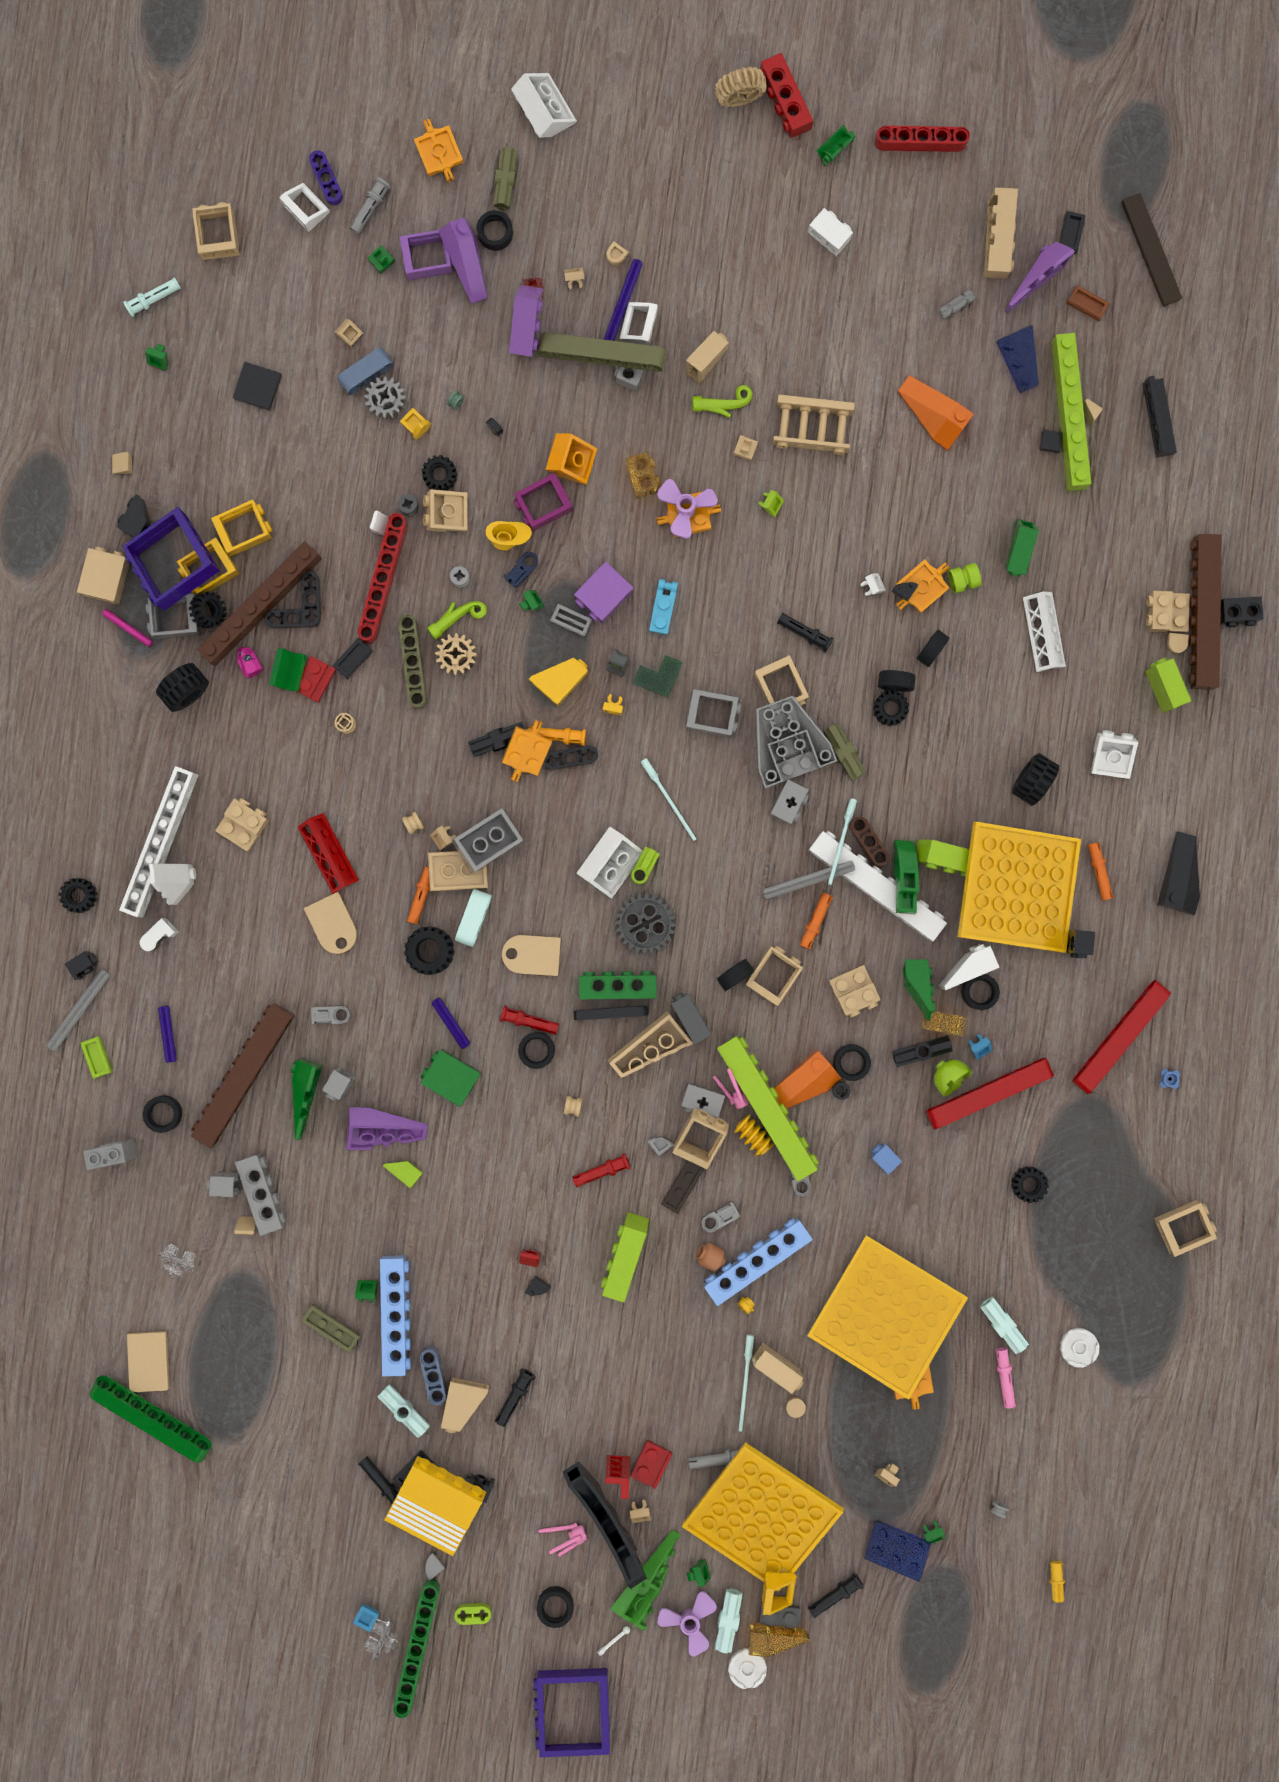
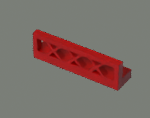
M324 813L311 817L298 826L332 894L359 881ZM309 826L311 835L308 834L305 827ZM316 844L319 845L320 852L317 851ZM325 861L328 862L329 869L326 868ZM334 878H336V880H337L338 883H339V886H338V887H336V885H335V883H334V881H333Z
M607 1455L605 1484H621V1499H629L630 1456Z

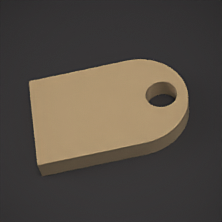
M336 892L304 908L314 932L325 950L330 953L341 954L349 951L357 941V928L340 892ZM339 938H345L347 941V946L343 949L337 946Z
M527 935L514 936L503 947V962L509 970L515 973L558 976L561 938ZM514 948L517 951L515 959L507 957L506 952L508 949Z

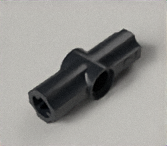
M522 722L504 729L492 730L487 735L468 741L473 757L507 748L515 727L524 729Z
M946 1035L894 1050L892 1054L896 1067H900L917 1061L928 1060L931 1057L949 1053L953 1050L949 1036ZM921 1046H925L927 1049V1053L924 1056H919L918 1049Z

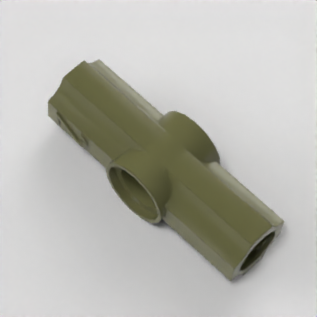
M510 147L501 148L499 167L495 173L496 189L493 204L494 207L500 210L510 209L512 190L515 188L517 150Z
M836 723L824 730L823 732L832 745L837 761L843 765L851 781L865 774L866 771L857 757L854 745L846 738L840 725Z

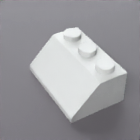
M524 73L511 88L516 100L521 105L525 116L531 122L539 138L553 137L577 122L549 73Z
M609 827L576 874L612 899L635 867L643 850L624 835Z

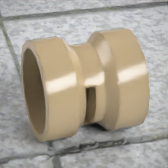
M341 713L335 718V726L340 732L350 734L355 731L357 723L350 714Z

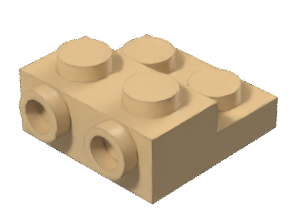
M430 489L423 496V506L426 507V514L423 515V525L426 526V531H468L466 492Z
M1173 591L1151 592L1147 596L1146 605L1149 607V614L1146 616L1148 631L1189 632L1190 594L1173 593Z
M241 797L239 800L234 798L215 831L249 852L269 819L265 817L266 813L262 810L250 808L248 801Z
M864 965L828 980L844 1016L854 1017L861 1013L860 1009L865 1007L868 1010L878 1006L877 1002L881 1000Z

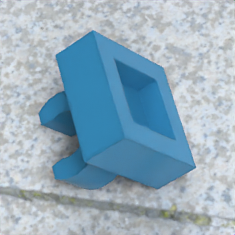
M980 1034L977 1035L978 1043L975 1044L971 1039L969 1040L972 1054L976 1060H979L993 1050L988 1038L985 1037L983 1039Z
M363 1603L353 1624L370 1632L380 1612Z

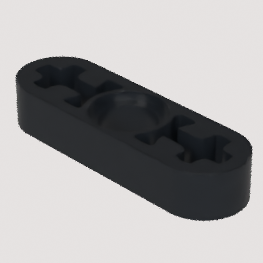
M584 746L549 752L543 763L549 770L592 764L598 759V751L593 746ZM587 750H591L592 753L595 752L591 760L588 757H582L583 762H579L580 758L577 751H581V755L587 754ZM570 752L576 755L574 763H568L565 760V756ZM559 754H562L564 765H560V761L555 762V766L547 763L550 756H553L554 759H559Z

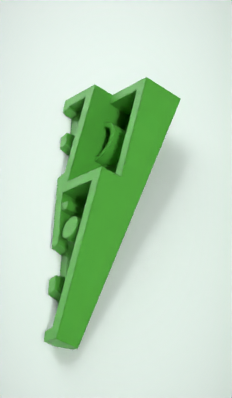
M674 1530L668 1534L643 1566L647 1579L632 1589L627 1586L610 1608L617 1615L643 1631L647 1628L645 1621L648 1614L653 1612L651 1607L653 1600L656 1596H659L668 1572L667 1562L669 1557L675 1553L673 1546L677 1538L681 1537Z

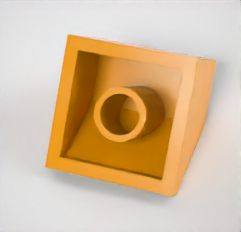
M556 433L545 470L552 474L556 473L558 477L587 485L598 448L571 433Z

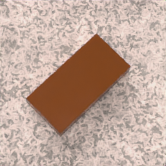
M1078 285L1075 286L1066 304L1097 321L1101 320L1110 304Z

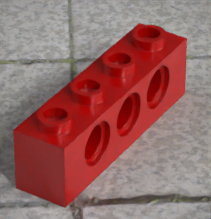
M779 53L762 61L760 69L766 79V91L768 97L773 99L775 103L776 114L781 116L783 120L782 126L784 131L793 138L811 130L813 119L783 54ZM773 78H779L781 81H774ZM785 94L789 98L784 99L781 97V95ZM793 111L797 115L792 116L789 114V112Z

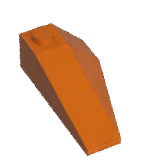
M910 375L898 390L905 403L918 417V421L926 428L931 439L947 451L974 415L958 402Z
M815 1050L774 1088L779 1095L777 1097L780 1104L784 1103L788 1109L829 1091L842 1078L818 1050Z

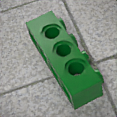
M641 971V975H633V972H622V975H614V972H602V976H595V972H583V976H579V999L656 998V975H652V971ZM636 979L641 980L643 983V987L638 991L634 990L631 986V983ZM621 980L624 985L620 991L614 990L612 987L613 981ZM594 981H603V990H595L593 987Z

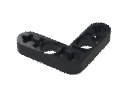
M306 571L302 575V609L270 610L266 612L264 620L269 627L274 629L311 628L320 624V578L315 572ZM310 576L316 579L312 582V588L316 589V591H306V588L310 589V584L306 581V579H309ZM310 594L316 596V602L313 604L306 602V598ZM307 607L312 608L313 615L317 617L316 619H313V623H311L307 619V617H310L311 615L310 610H306ZM275 614L277 618H283L285 624H282L283 621L276 620L275 624L269 621V618H272ZM290 614L298 616L296 623L290 624L288 622Z

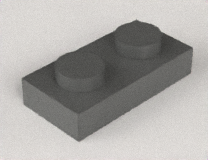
M761 1602L759 1624L798 1629L800 1607L791 1605L772 1615H763Z

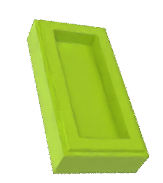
M100 1036L80 1043L93 1079L113 1072Z

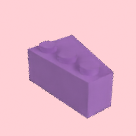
M524 285L519 287L514 299L509 353L532 357L534 351L538 350L539 339H536L541 326L539 316L543 308V289Z

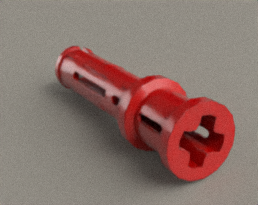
M504 1005L500 1022H510L517 1027L523 1025L556 1035L559 1023L525 1014L523 1010L510 1009L507 1005Z
M623 1153L621 1157L613 1160L608 1159L605 1164L574 1175L572 1178L577 1188L604 1176H615L617 1172L625 1169L630 1170L631 1166L626 1154Z

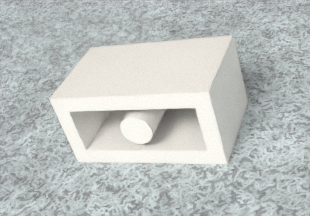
M825 208L808 228V233L836 257L849 243L853 235L852 229L848 224L841 223L832 211H827Z

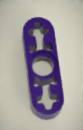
M313 151L309 156V162L324 196L329 204L338 205L343 199V194L329 162L322 151ZM318 157L321 160L323 168L321 169L319 168L318 163L316 162V158ZM323 174H330V181H321ZM330 187L333 188L334 193L336 194V198L334 199L331 196L329 190Z

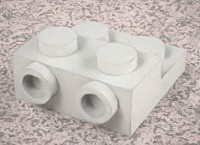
M1103 730V733H1097L1091 773L1130 779L1138 746L1136 738H1133V735L1129 733H1122L1121 736L1114 735V732Z

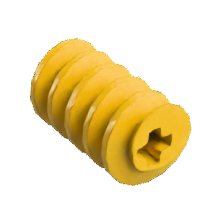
M747 1114L737 1123L734 1133L741 1132L739 1139L747 1138L744 1144H752L749 1149L750 1151L757 1149L755 1156L763 1155L775 1143H769L771 1137H764L766 1131L762 1130L759 1132L761 1126L759 1124L754 1126L756 1120H748L750 1114Z

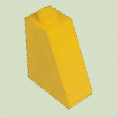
M571 658L531 676L529 681L559 707L586 677L588 665L581 659L577 661L575 658Z

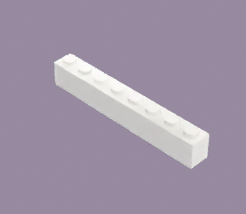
M822 831L808 851L826 865L832 867L839 843L835 840L837 837L829 831L826 833ZM843 843L838 864L853 861L855 870L841 876L927 940L933 942L947 924L943 920L945 917L937 911L931 912L928 909L929 905L922 900L917 901L916 914L896 913V881L891 877H888V879L884 877L881 869L875 865L873 867L869 866L866 863L868 861L860 854L856 856L851 852L852 848Z

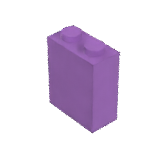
M605 561L574 594L576 599L574 602L582 610L586 608L590 612L588 615L596 623L600 621L603 624L634 591V587Z

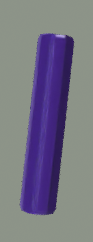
M437 998L432 1002L434 1009L460 1048L464 1049L469 1046L468 1038L442 999Z
M161 1006L158 1008L165 1062H175L177 1058L169 1006Z

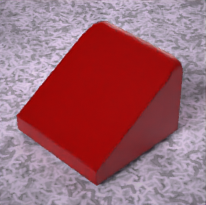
M523 1249L520 1253L519 1263L538 1267L540 1253Z

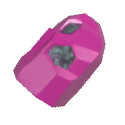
M241 647L237 649L236 659L247 679L264 671L258 656L251 648Z

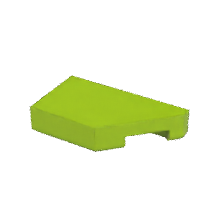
M410 1161L385 1163L383 1165L409 1188L423 1174Z

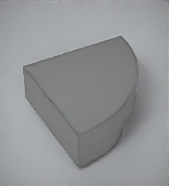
M654 1137L647 1141L658 1156H661L674 1145L669 1139L664 1137Z
M434 1551L429 1555L425 1567L429 1580L445 1569V1565Z

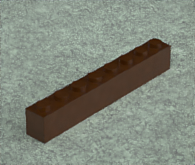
M1198 534L1190 543L1193 558L1190 561V570H1192L1190 589H1192V596L1190 597L1189 606L1192 608V615L1189 618V626L1192 627V633L1189 636L1191 653L1189 654L1188 662L1191 665V672L1188 676V683L1191 684V689L1214 690L1220 685L1222 534Z
M304 541L227 618L197 651L210 664L216 667L264 618L266 612L272 610L301 581L302 575L306 571H311L321 561L320 555Z
M276 1003L266 1007L262 1014L264 1018L261 1022L258 1021L252 1030L254 1032L251 1039L247 1038L244 1042L242 1054H238L232 1062L234 1065L232 1070L225 1073L222 1078L224 1083L221 1088H216L212 1094L213 1101L204 1107L202 1111L203 1117L200 1121L197 1120L191 1129L193 1131L191 1137L209 1148L214 1147L295 1017L294 1014Z

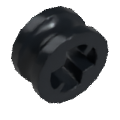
M838 1082L833 1086L832 1093L837 1099L844 1100L849 1097L850 1088L846 1083ZM839 1086H842L844 1089H846V1093H844V1096H841L839 1093H836V1089L839 1090Z

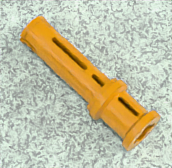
M541 727L539 730L542 736L551 740L563 741L567 745L569 743H576L585 746L586 729L580 731L571 730L569 727L565 728V730Z

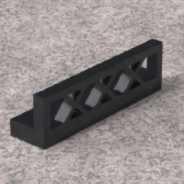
M1149 376L1143 382V389L1156 458L1174 455L1177 453L1164 380L1163 378L1155 379V376Z

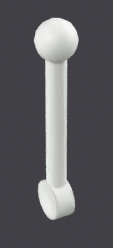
M625 1626L621 1633L604 1647L600 1648L597 1651L599 1656L604 1654L623 1635L629 1634L630 1627Z

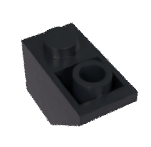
M137 494L129 500L128 508L125 514H122L118 519L117 526L122 532L133 538L151 526L145 501Z

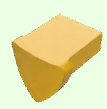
M414 408L400 420V423L413 435L415 440L422 437L432 424L430 421L425 420Z

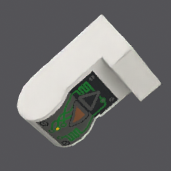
M161 918L142 936L140 946L145 951H155L160 947L161 941L167 936H176L179 931L166 918Z

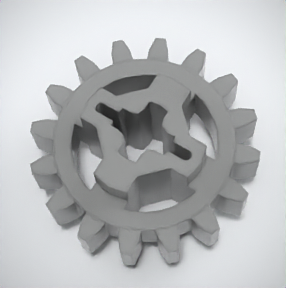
M384 376L383 381L376 378L377 383L370 382L371 389H365L369 394L364 395L365 400H367L365 403L366 407L370 408L371 414L376 412L377 418L383 415L384 420H386L387 415H390L393 419L395 412L399 415L401 414L399 408H405V405L402 403L406 401V397L403 396L405 394L404 388H401L400 382L395 384L394 378H391L390 381L387 380L386 376ZM394 390L397 392L398 399L393 396ZM373 398L378 401L377 407L373 403Z

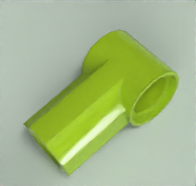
M646 846L631 873V880L635 885H643L647 881L660 855L655 850ZM635 872H643L645 875L644 880H636L634 877Z

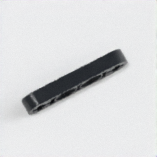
M648 1006L573 1011L574 1020L649 1015Z

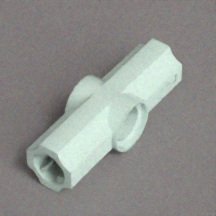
M991 1297L982 1302L979 1307L991 1321L995 1331L1007 1342L1011 1350L1015 1354L1025 1350L1029 1345L997 1301Z
M391 1384L387 1385L377 1396L394 1413L396 1420L402 1422L417 1438L422 1436L430 1427V1424L414 1409L413 1404L409 1400H405ZM405 1407L409 1413L406 1415L401 1414L399 1408Z
M732 1588L726 1589L723 1607L718 1617L715 1649L722 1653L732 1652L735 1632H737L739 1627V1610L743 1594L737 1589Z

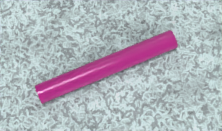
M108 609L102 612V615L146 646L151 647L153 640Z

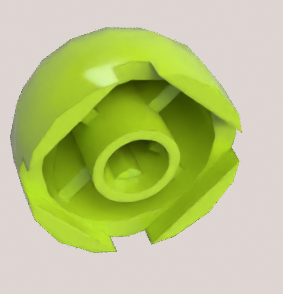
M951 1059L945 1062L943 1060L935 1067L937 1071L934 1074L933 1081L943 1097L945 1095L949 1096L962 1085L961 1082L964 1078L967 1080L971 1076L972 1070L962 1061Z

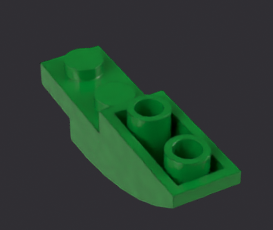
M894 840L896 913L916 914L917 893H919V871L914 841Z

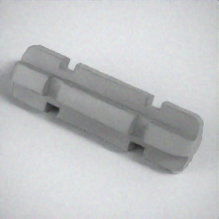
M968 290L963 293L964 295H960L949 302L948 305L941 307L939 310L940 315L946 318L951 313L964 307L966 303L972 302L975 298L972 291Z

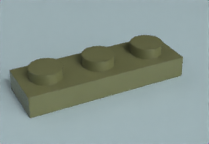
M314 1304L311 1305L301 1320L302 1323L348 1353L351 1352L361 1336Z

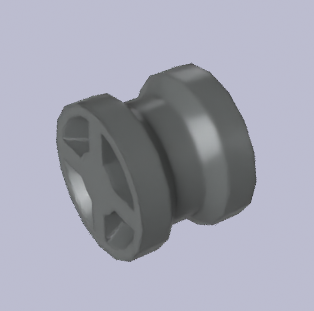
M409 494L400 497L398 506L402 514L408 517L417 514L419 505L415 497Z

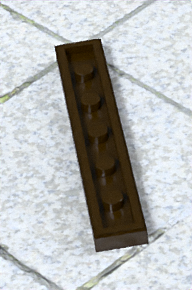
M1141 193L1123 199L1121 203L1162 306L1164 307L1181 300V293Z

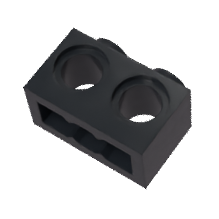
M1262 596L1221 600L1220 625H1226L1227 628L1237 627L1238 624L1245 623V626H1255L1257 622L1263 620ZM1247 608L1252 609L1253 616L1248 615ZM1228 609L1234 612V617L1228 615Z
M1069 930L1066 953H1069L1072 958L1087 959V955H1093L1095 932Z

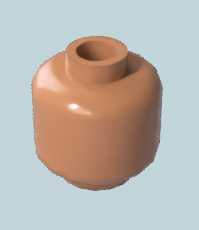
M712 1243L701 1245L696 1253L698 1264L713 1272L722 1268L726 1262L724 1250Z

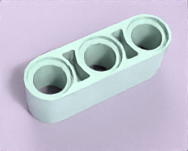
M476 889L472 891L455 941L470 947L474 946L492 895Z

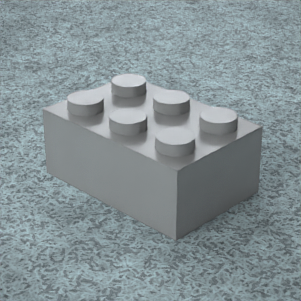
M501 808L454 838L452 843L472 874L520 845L523 839Z

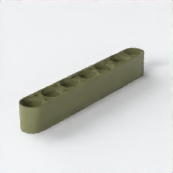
M542 333L537 354L546 358L660 372L663 370L666 350L662 347Z

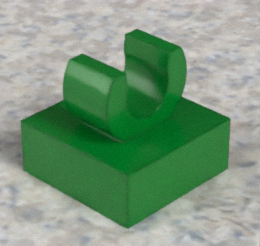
M382 245L367 257L368 261L380 274L395 262L394 258Z
M157 344L155 349L148 347L145 352L147 364L166 371L168 367L167 353L164 352L166 347Z
M528 590L523 593L526 600L519 604L523 611H528L529 609L540 610L545 607L536 590Z
M358 1280L355 1299H359L361 1303H363V1299H369L370 1303H373L378 1287L377 1281Z
M935 1520L933 1521L935 1526L933 1530H928L926 1524L923 1525L926 1533L924 1537L928 1546L946 1539L942 1527L939 1528Z
M706 1559L698 1560L695 1566L690 1568V1572L686 1573L688 1581L696 1580L698 1587L705 1586L711 1578Z

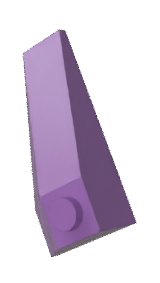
M461 218L451 221L438 231L471 304L487 299V292L477 237L467 219Z
M1054 242L1051 246L1049 244L1044 246L1040 250V256L1005 311L1007 313L1062 270L1068 264L1075 251L1059 242Z
M349 1107L346 1150H370L372 1146L380 1144L386 1147L390 1146L391 1142L408 1143L425 1140L428 1126L425 1123L371 1108Z

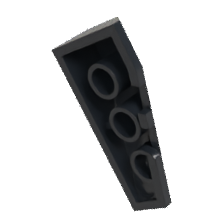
M1177 831L1157 905L1195 915L1200 899L1196 836Z

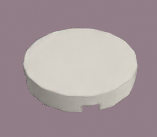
M1074 1328L1063 1335L1060 1341V1352L1068 1364L1083 1368L1097 1359L1099 1343L1090 1331L1084 1328Z
M743 1648L737 1650L731 1656L728 1672L730 1679L736 1686L742 1689L756 1688L766 1677V1662L757 1650Z

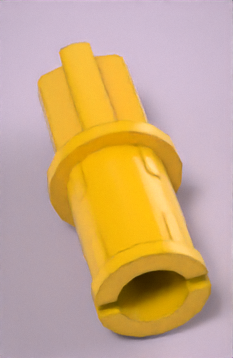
M1051 1561V1579L1049 1582L1052 1583V1600L1061 1603L1064 1602L1063 1584L1065 1583L1062 1569L1063 1562Z

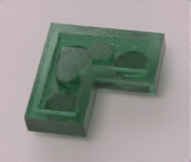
M665 655L658 672L640 665L633 684L668 698L683 662Z

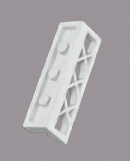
M1043 591L1023 597L1036 672L1066 667L1052 592ZM1037 598L1038 607L1034 611L1031 608L1030 600ZM1036 617L1040 618L1042 622L1039 630L1034 627ZM1040 635L1045 638V644L1042 648L1037 643ZM1043 654L1048 657L1049 665H1041L1040 659Z

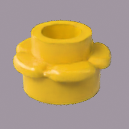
M741 1297L737 1303L740 1309L747 1315L750 1312H754L753 1307L755 1304L749 1297Z

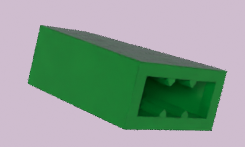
M1016 519L1005 565L1010 575H1026L1039 533L1035 523Z

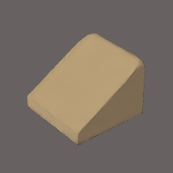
M345 319L334 332L350 347L363 334L350 319Z
M1086 399L1083 403V410L1089 425H1092L1103 409L1091 400Z
M129 452L112 455V474H132V455Z
M240 1216L234 1233L255 1234L258 1229L254 1217Z

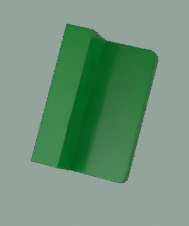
M277 648L269 685L282 690L298 692L307 655Z

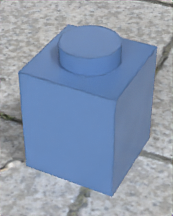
M885 1143L882 1145L877 1144L871 1150L872 1154L870 1157L888 1175L902 1162Z

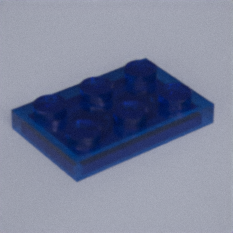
M876 1520L864 1559L920 1582L932 1542Z

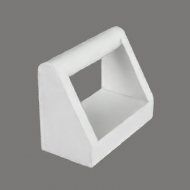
M304 183L286 191L279 197L282 205L308 232L330 212ZM303 192L320 211L308 217L293 200Z
M628 302L619 340L649 345L658 305ZM634 309L648 313L642 336L628 335Z

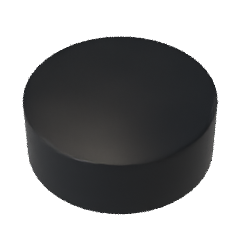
M489 418L485 422L496 436L499 437L503 433L502 427L493 418Z

